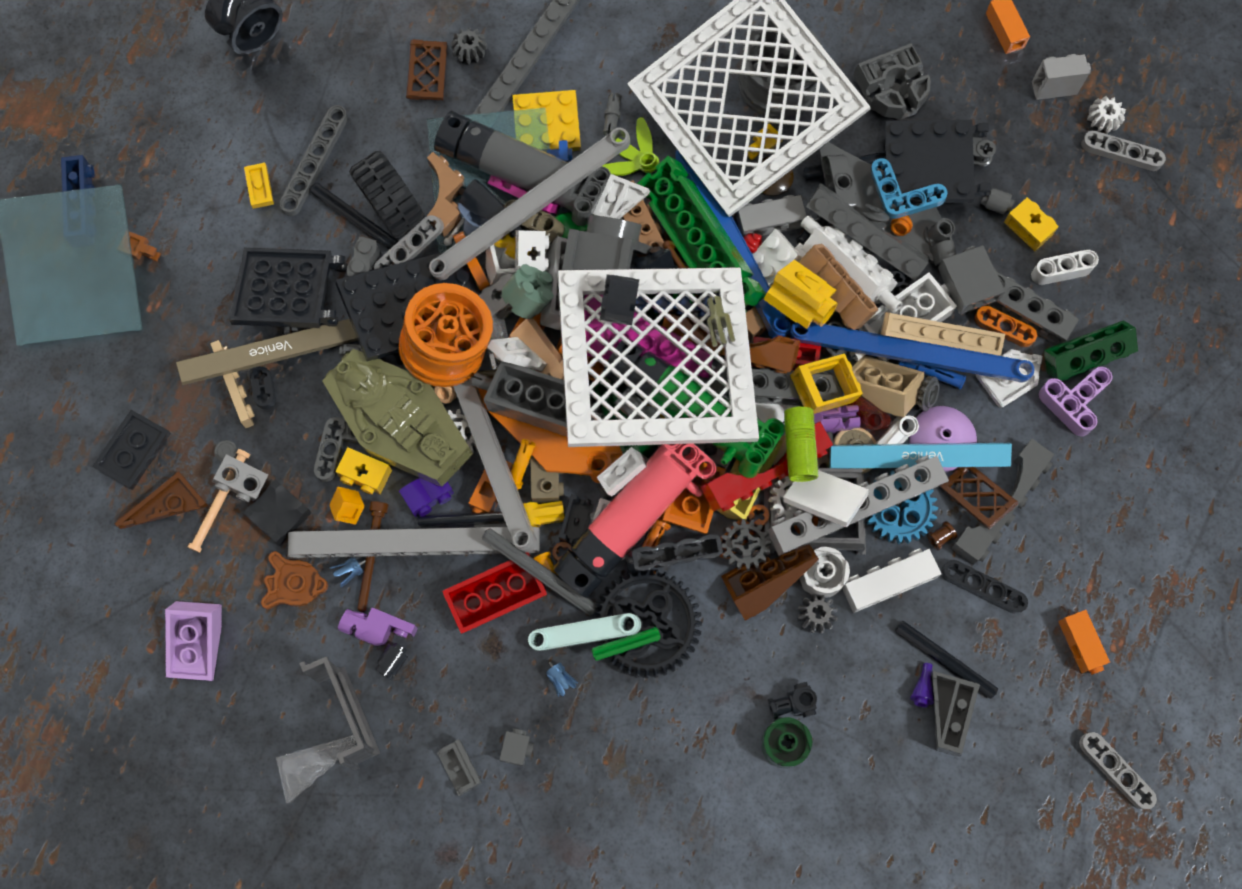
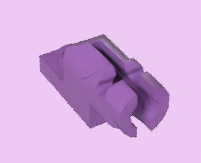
M858 405L837 407L814 414V423L821 421L826 432H832L833 436L838 431L859 428L861 423L860 417H856V412L859 411ZM844 418H849L846 422L842 421Z
M371 608L368 617H366L367 614L347 609L338 625L339 631L349 635L355 631L356 638L374 646L385 645L392 629H395L394 634L403 638H407V635L414 637L418 629L414 624L375 608Z

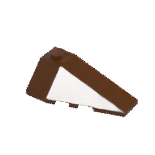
M810 544L793 549L775 559L770 560L769 557H765V563L761 561L758 568L752 565L750 570L747 571L746 566L742 565L740 570L736 567L721 576L745 621L766 610L819 560Z

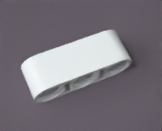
M1092 250L1044 258L1033 269L1031 278L1036 284L1045 285L1084 277L1091 273L1098 264L1099 259ZM1082 261H1086L1089 266L1085 265ZM1061 265L1066 266L1068 270L1063 269ZM1040 269L1045 270L1047 274H1043Z

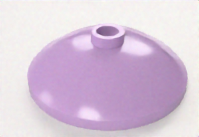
M947 406L931 407L928 411L920 413L916 417L919 424L918 431L914 435L909 436V444L977 443L975 428L968 417L957 409ZM943 431L948 432L950 437H945ZM943 467L945 472L953 471L959 468Z

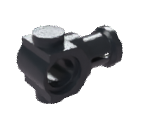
M807 682L794 685L795 690L787 692L786 697L775 700L772 698L768 699L770 712L774 720L778 719V716L788 713L793 715L802 714L803 718L817 714V695L810 685L808 686ZM801 694H806L810 697L811 704L809 706H804L800 703L799 697Z

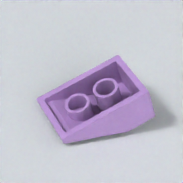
M176 601L165 609L166 677L212 681L214 679L222 627V605Z

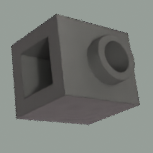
M514 728L512 732L506 731L500 755L501 762L525 766L526 758H531L534 743H530V736H526V731Z

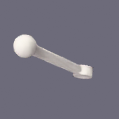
M464 217L450 236L444 239L446 246L452 244L453 236L457 234L464 224Z

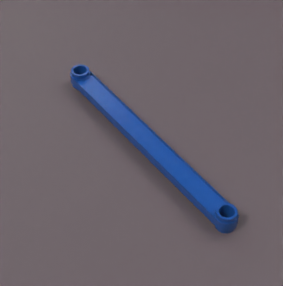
M676 149V160L681 162L687 171V178L694 182L754 275L750 278L758 281L767 293L770 287L732 216L729 217ZM763 299L755 305L771 339L778 335L783 337L788 335L791 324L782 312Z
M794 322L790 329L791 338L799 340L800 343L1011 380L1019 383L1028 381L1035 371L1034 365L1027 360L826 324L820 327L816 323L811 322L808 329H806L799 323ZM801 328L806 334L800 335L795 329ZM1019 368L1025 369L1027 375H1023L1019 371Z

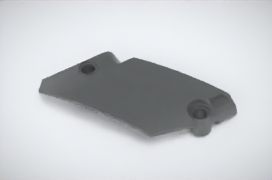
M827 142L819 150L826 187L839 195L861 215L862 212L870 211L865 207V204L876 206L884 211L871 176L872 165ZM877 168V170L881 171L882 179L885 178L884 171ZM886 184L882 186V190H883L885 193H886ZM911 203V204L914 205V206H919V205H921L922 203ZM892 204L891 209L898 211L899 207ZM936 207L908 215L913 223V228L905 236H898L892 232V218L884 222L886 224V228L883 229L884 231L928 256V262L935 264V266H939L946 255L951 253L957 255L954 241L951 237L955 231L954 223L947 218L942 219Z

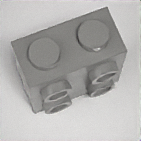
M1071 54L1066 57H1049L1044 59L1032 80L1036 100L1077 95L1091 72V67L1086 60L1085 54Z

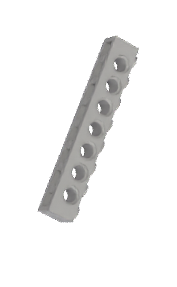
M928 455L916 460V465L910 468L906 464L895 469L896 474L889 476L888 473L876 477L875 483L869 485L866 481L859 484L858 486L868 489V496L849 525L948 482V477L938 457L935 456L929 459ZM915 472L922 476V482L915 479ZM894 481L901 483L902 491L895 488ZM874 489L881 492V500L875 498ZM798 510L793 513L794 517L789 520L782 517L773 521V526L767 531L780 556L842 529L844 526L817 516L821 521L820 527H817L811 521L812 516L816 515L804 510ZM791 525L799 527V536L792 534Z

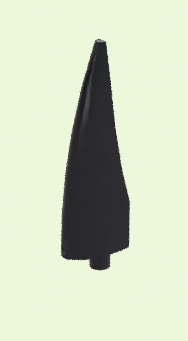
M474 179L467 188L461 186L458 190V193L462 196L459 202L472 213L487 220H490L505 209L504 205L477 179ZM520 226L510 233L516 237V230H522Z

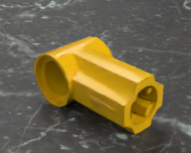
M562 501L544 504L536 502L523 503L532 527L539 528L544 524L564 521Z

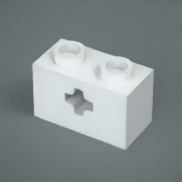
M516 230L515 272L523 264L535 267L542 272H548L549 262L548 258H545V249L549 248V236H545V231ZM532 247L534 251H537V255L533 256V260L531 256L527 255V252L531 251Z

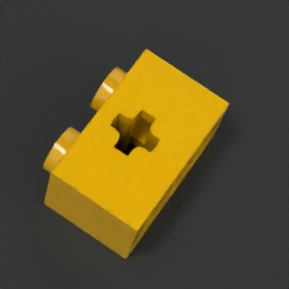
M1028 197L1014 208L1004 221L1034 251L1051 238L1059 227L1052 217L1047 216L1040 209L1039 205Z
M348 447L336 470L341 482L352 486L353 483L361 486L360 489L370 495H373L374 492L381 494L392 472L388 464ZM366 470L367 475L362 474L360 477L359 472H364Z

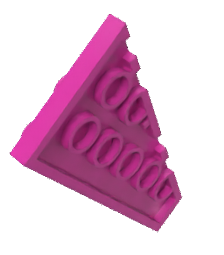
M593 297L587 305L596 311L601 306V303ZM584 309V318L586 321L591 316V314ZM634 312L633 319L638 315L636 312ZM641 317L634 325L641 331H644L650 324ZM596 318L588 324L596 333L604 326ZM618 323L611 324L619 332L627 326ZM654 327L638 343L646 348V352L654 353L675 367L687 357L683 351ZM608 328L600 335L608 343L616 337ZM630 328L624 336L635 341L639 334ZM585 330L587 343L593 336ZM673 332L670 333L678 342L683 338ZM597 339L589 346L597 354L605 348ZM619 339L613 347L616 348L622 340ZM688 340L682 344L690 352L698 346ZM700 348L695 356L702 362H705L710 357V354L703 348ZM608 350L602 358L609 360L613 352ZM587 352V356L593 357L589 352ZM692 359L684 365L692 373L700 367ZM713 359L707 365L710 368L712 367ZM703 369L697 376L709 378V373Z

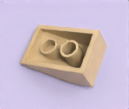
M867 356L862 357L852 367L856 380L861 385L862 396L883 412L905 417L918 401L917 396L920 391L919 388H921L924 381V372Z

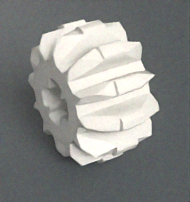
M1105 96L1102 100L1098 98L1090 106L1087 120L1092 121L1091 127H1098V132L1104 129L1107 134L1111 130H1117L1120 124L1124 122L1126 109L1120 108L1122 102L1116 103L1115 97L1109 100Z

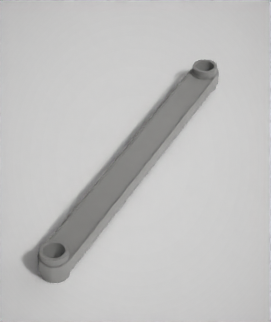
M615 128L607 136L457 244L433 259L429 265V270L433 277L438 280L447 279L469 261L619 153L626 150L630 145L629 133L624 128ZM625 137L623 141L616 142L617 138ZM439 266H444L441 272H436Z
M470 378L468 381L453 387L513 543L522 552H531L537 546V538L479 390L471 385L472 378ZM528 536V541L522 545L523 539Z

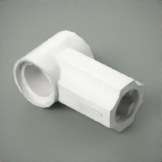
M909 415L896 417L891 427L875 444H903L909 436L914 435L918 431L919 424L917 419ZM904 420H906L909 425L907 431H904L902 429V423Z

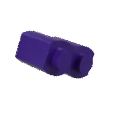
M422 478L407 484L399 490L415 517L427 515L432 511L431 508L434 505L447 503L451 500V495L454 494L448 482L440 487Z

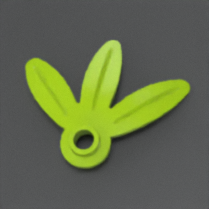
M638 118L636 124L637 141L640 151L629 145L626 150L619 153L621 157L629 160L628 162L603 165L612 175H628L639 170L651 173L657 170L656 166L660 161L653 153L652 135L644 118ZM619 138L616 139V142L623 141Z

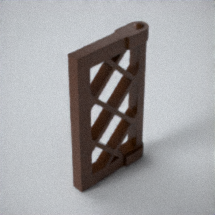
M416 39L410 41L407 99H444L447 42ZM416 48L425 50L420 56H415ZM434 49L441 50L439 58L432 53ZM429 54L435 61L426 67L420 60ZM418 63L424 70L415 76L414 68L415 64ZM439 64V76L436 77L430 70ZM428 73L434 80L425 86L419 78ZM414 82H417L422 87L420 91H413ZM438 83V92H431L429 88Z
M959 467L958 470L948 477V482L939 486L942 491L988 529H991L1019 503L976 467ZM970 471L977 478L963 479V475ZM954 483H961V493H957L951 486ZM963 483H977V492L963 493ZM980 483L986 484L994 492H980ZM994 496V506H980V497ZM997 496L1002 497L1007 503L1004 506H997ZM963 497H977V506L971 505ZM980 511H994V515L988 519Z

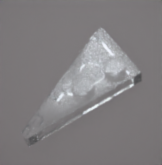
M354 735L276 758L287 804L292 803L300 793L309 788L319 776H322L338 760V754L355 746L356 740Z

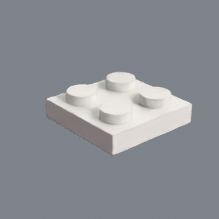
M777 229L752 254L770 288L778 271L793 260L799 262L802 259V256Z

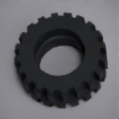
M374 151L350 168L349 173L394 238H400L425 218L424 212L409 188L381 151Z

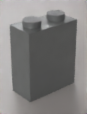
M983 245L977 248L975 246L968 247L957 255L955 253L948 254L943 257L938 267L952 300L957 305L956 308L959 314L999 301L1005 293L1003 285Z

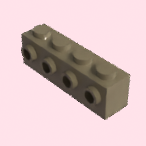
M531 456L532 502L544 504L560 501V496H564V483L559 482V474L563 473L546 472Z

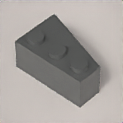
M932 671L936 749L943 753L961 757L980 684Z

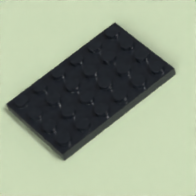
M441 252L336 280L335 285L366 361L399 353V337L403 327L405 311L413 296L423 288L433 284L450 283L466 287L479 296L480 292L468 265L465 264L447 279L438 280L431 274L429 265L433 259L444 253ZM439 266L436 272H441L444 266Z

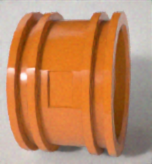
M440 283L423 288L413 296L405 311L398 349L404 366L414 377L433 386L450 387L468 381L481 367L493 331L491 312L486 303L476 293L466 287L457 284Z

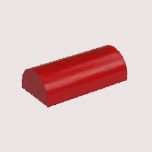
M512 560L442 591L461 634L547 595L542 582Z

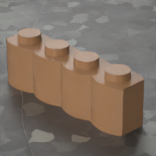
M822 243L814 245L799 261L800 264L837 290L830 298L838 303L835 312L840 313L842 322L846 327L853 330L859 329L878 311L875 303L863 292L859 284L849 276L846 269Z

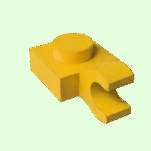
M768 123L766 133L778 135V131ZM763 128L757 133H763ZM753 136L755 142L749 147L760 148L762 137ZM765 138L764 149H774L777 139ZM749 151L747 156L753 160L760 152Z

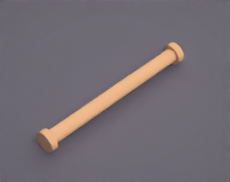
M238 449L236 452V459L243 463L245 459L250 457L249 453ZM229 470L225 480L231 481L234 479L235 475L232 470ZM219 490L193 542L187 546L189 549L198 553L201 552L202 548L200 547L230 490L228 492Z

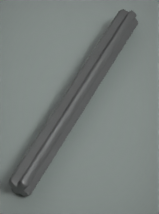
M491 528L484 532L482 536L483 541L586 614L591 616L593 611H597L598 608L595 606L596 603L581 596L560 577L525 552L516 548L515 545Z

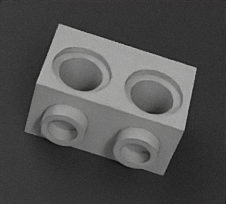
M226 454L212 482L216 483L215 487L224 492L231 490L237 493L236 497L249 503L250 500L255 501L268 474ZM226 469L232 470L235 477L233 480L227 481L223 478L222 472ZM247 479L254 481L256 485L255 490H246L243 485L244 481Z

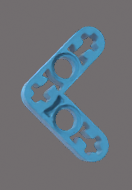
M880 158L872 163L871 176L884 211L890 218L897 219L940 206L945 202L948 193L946 187L942 184H933L902 194L890 162ZM878 166H881L882 169H885V178L883 179L881 171L877 170ZM891 184L894 187V191L885 193L882 190V186ZM934 191L941 194L939 199L933 196ZM912 197H919L922 200V204L914 206L910 203V199ZM904 200H906L907 209L905 208V205H903ZM892 204L899 207L898 211L891 209Z

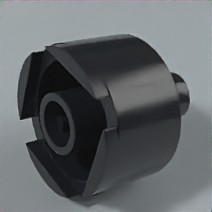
M606 275L600 320L632 325L640 279Z

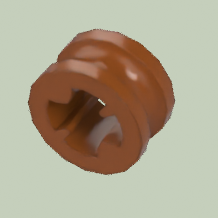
M559 542L554 546L553 557L556 562L562 557L557 556L560 548L571 550L569 543Z

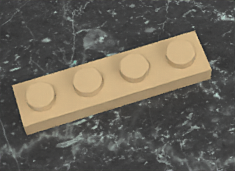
M219 340L210 343L214 353L229 349L227 346L223 347ZM238 371L223 375L240 422L245 428L253 426L252 417H255L251 405H246L244 398L247 397L243 385H238L236 380L240 377Z

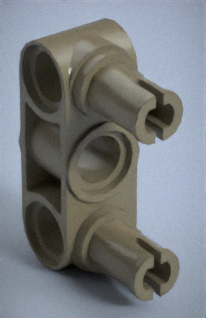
M509 200L504 207L507 208L516 200ZM542 210L519 225L528 231H545V236H549V246L557 236L561 237L564 234V225L554 216ZM532 250L530 254L535 256L537 251Z

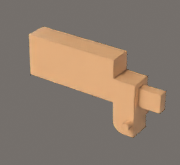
M526 318L510 334L511 338L518 337L547 363L543 371H535L564 380L563 358L534 318Z

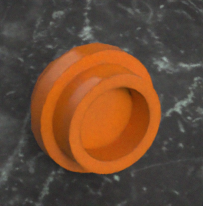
M908 215L892 219L891 230L898 236H905L913 228V223Z

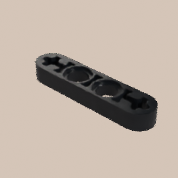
M950 560L942 567L941 572L945 580L1010 613L1019 614L1028 607V598L1025 594L960 561ZM955 566L957 573L962 575L966 571L967 574L964 576L963 581H960L962 576L958 574L951 576L948 568ZM969 576L978 577L980 586L977 588L971 587L968 583ZM991 586H996L1001 590L1000 598H993L990 595L989 589ZM1008 592L1009 595L1007 596V598L1011 600L1019 598V603L1022 606H1018L1017 608L1013 607L1014 602L1006 600L1005 603H1003L1002 600L1006 597Z

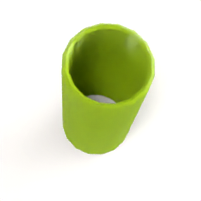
M793 407L784 411L788 479L794 482L812 481L819 477L814 410L809 407Z

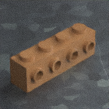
M642 199L620 219L642 225L639 242L652 247L660 246L663 248L662 244L666 241H663L661 237V228L652 219L653 212L649 204L645 205ZM637 254L638 258L646 256L643 254Z

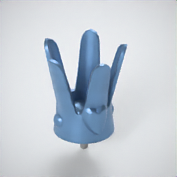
M351 557L345 563L329 568L332 569L345 565L333 573L335 577L352 571L341 582L340 587L342 588L352 578L363 573L360 565L365 563V560L358 563L355 557Z
M549 662L551 668L546 674L553 683L558 697L559 693L561 696H564V689H568L569 686L576 688L575 683L578 684V682L565 671L562 663L553 666Z

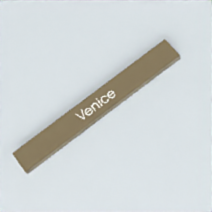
M350 319L338 321V325L335 327L322 325L320 328H310L179 361L176 364L182 385L355 342L358 339Z

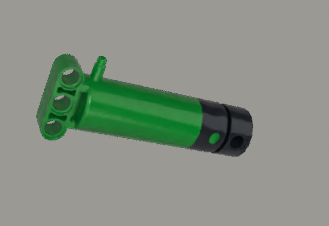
M621 341L615 349L622 354L629 346ZM639 344L625 356L658 385L676 368L654 353L646 352V348ZM612 353L607 362L611 365L618 357ZM622 360L614 367L622 375L630 369ZM681 370L673 376L682 385L689 378ZM611 371L605 376V378L613 383L619 380ZM635 371L627 377L635 386L643 379ZM670 380L663 387L671 396L679 389ZM694 380L686 386L694 395L702 389ZM647 381L639 388L647 396L655 390ZM622 382V383L619 385V387H621V388H623V387L625 386V390H626L627 388H629L630 390H632V389H631L627 384H625L624 382ZM706 390L699 397L707 406L715 399ZM683 391L675 398L683 406L691 400ZM636 392L634 393L639 399L644 401V399L640 395H638ZM660 392L652 398L660 407L668 400ZM722 396V398L730 404V400ZM719 401L711 408L719 416H722L727 410ZM672 402L664 409L673 418L681 411ZM696 402L688 408L696 417L704 411ZM707 412L703 417H713V416L710 415V414ZM683 413V415H682L680 418H690V417H689L688 415H686L685 413ZM757 418L759 433L757 442L711 444L725 452L721 459L722 464L726 465L732 458H736L740 461L738 466L740 474L746 478H754L785 432V425L780 420L771 418L766 423H763Z

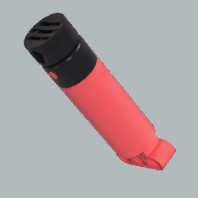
M694 443L661 444L645 462L647 467L621 489L574 542L571 550H567L553 566L558 576L581 596L588 598L601 584L602 578H606L685 488L697 497L703 494L692 480L697 475L702 479L711 478L716 472V464ZM686 447H691L690 453L682 456L683 450ZM706 461V468L699 470L700 464Z

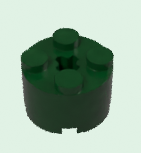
M791 717L780 718L770 724L764 731L761 740L762 751L766 759L773 766L792 768L802 763L808 757L812 748V736L807 726ZM784 737H786L787 741L791 740L792 742L789 749L781 744Z

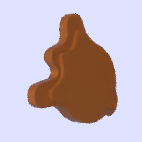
M277 551L269 554L268 560L276 572L274 575H267L264 578V583L268 589L267 594L261 600V605L264 609L268 610L281 604L294 607L304 606L312 602L318 595L327 591L328 582L319 575L318 571L310 563L301 560H287Z

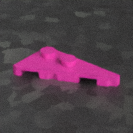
M490 176L488 184L518 198L527 193V191L493 176ZM551 202L542 211L548 214H557L560 206Z

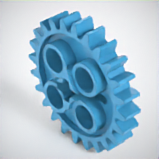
M891 471L889 476L895 474V472ZM918 476L916 480L920 482L921 476ZM894 481V486L897 490L902 488L900 482ZM874 489L875 498L881 500V492ZM931 489L916 496L917 501L908 499L900 504L904 508L900 514L901 527L898 526L900 508L896 505L870 516L866 524H874L875 527L872 532L880 530L879 538L881 539L887 535L889 543L893 538H896L897 544H900L903 538L907 544L911 542V537L918 541L920 539L919 533L925 536L928 533L926 528L931 529L934 526L930 521L937 519V516L932 514L938 510V507L932 506L937 501V498H930L934 490ZM890 513L894 521H886L883 514ZM906 515H913L917 522L914 524L908 522Z

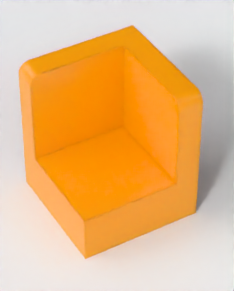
M337 487L329 504L334 520L355 525L364 509V503L359 492L342 487Z

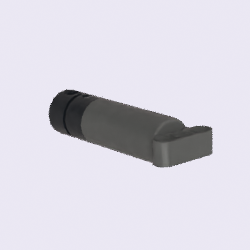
M453 111L448 112L442 120L434 142L435 151L452 159H457L461 163L527 192L569 163L481 123L472 122L471 119ZM601 166L552 203L571 210V219L576 225H587L589 215H594V210L611 175L610 171L606 167Z

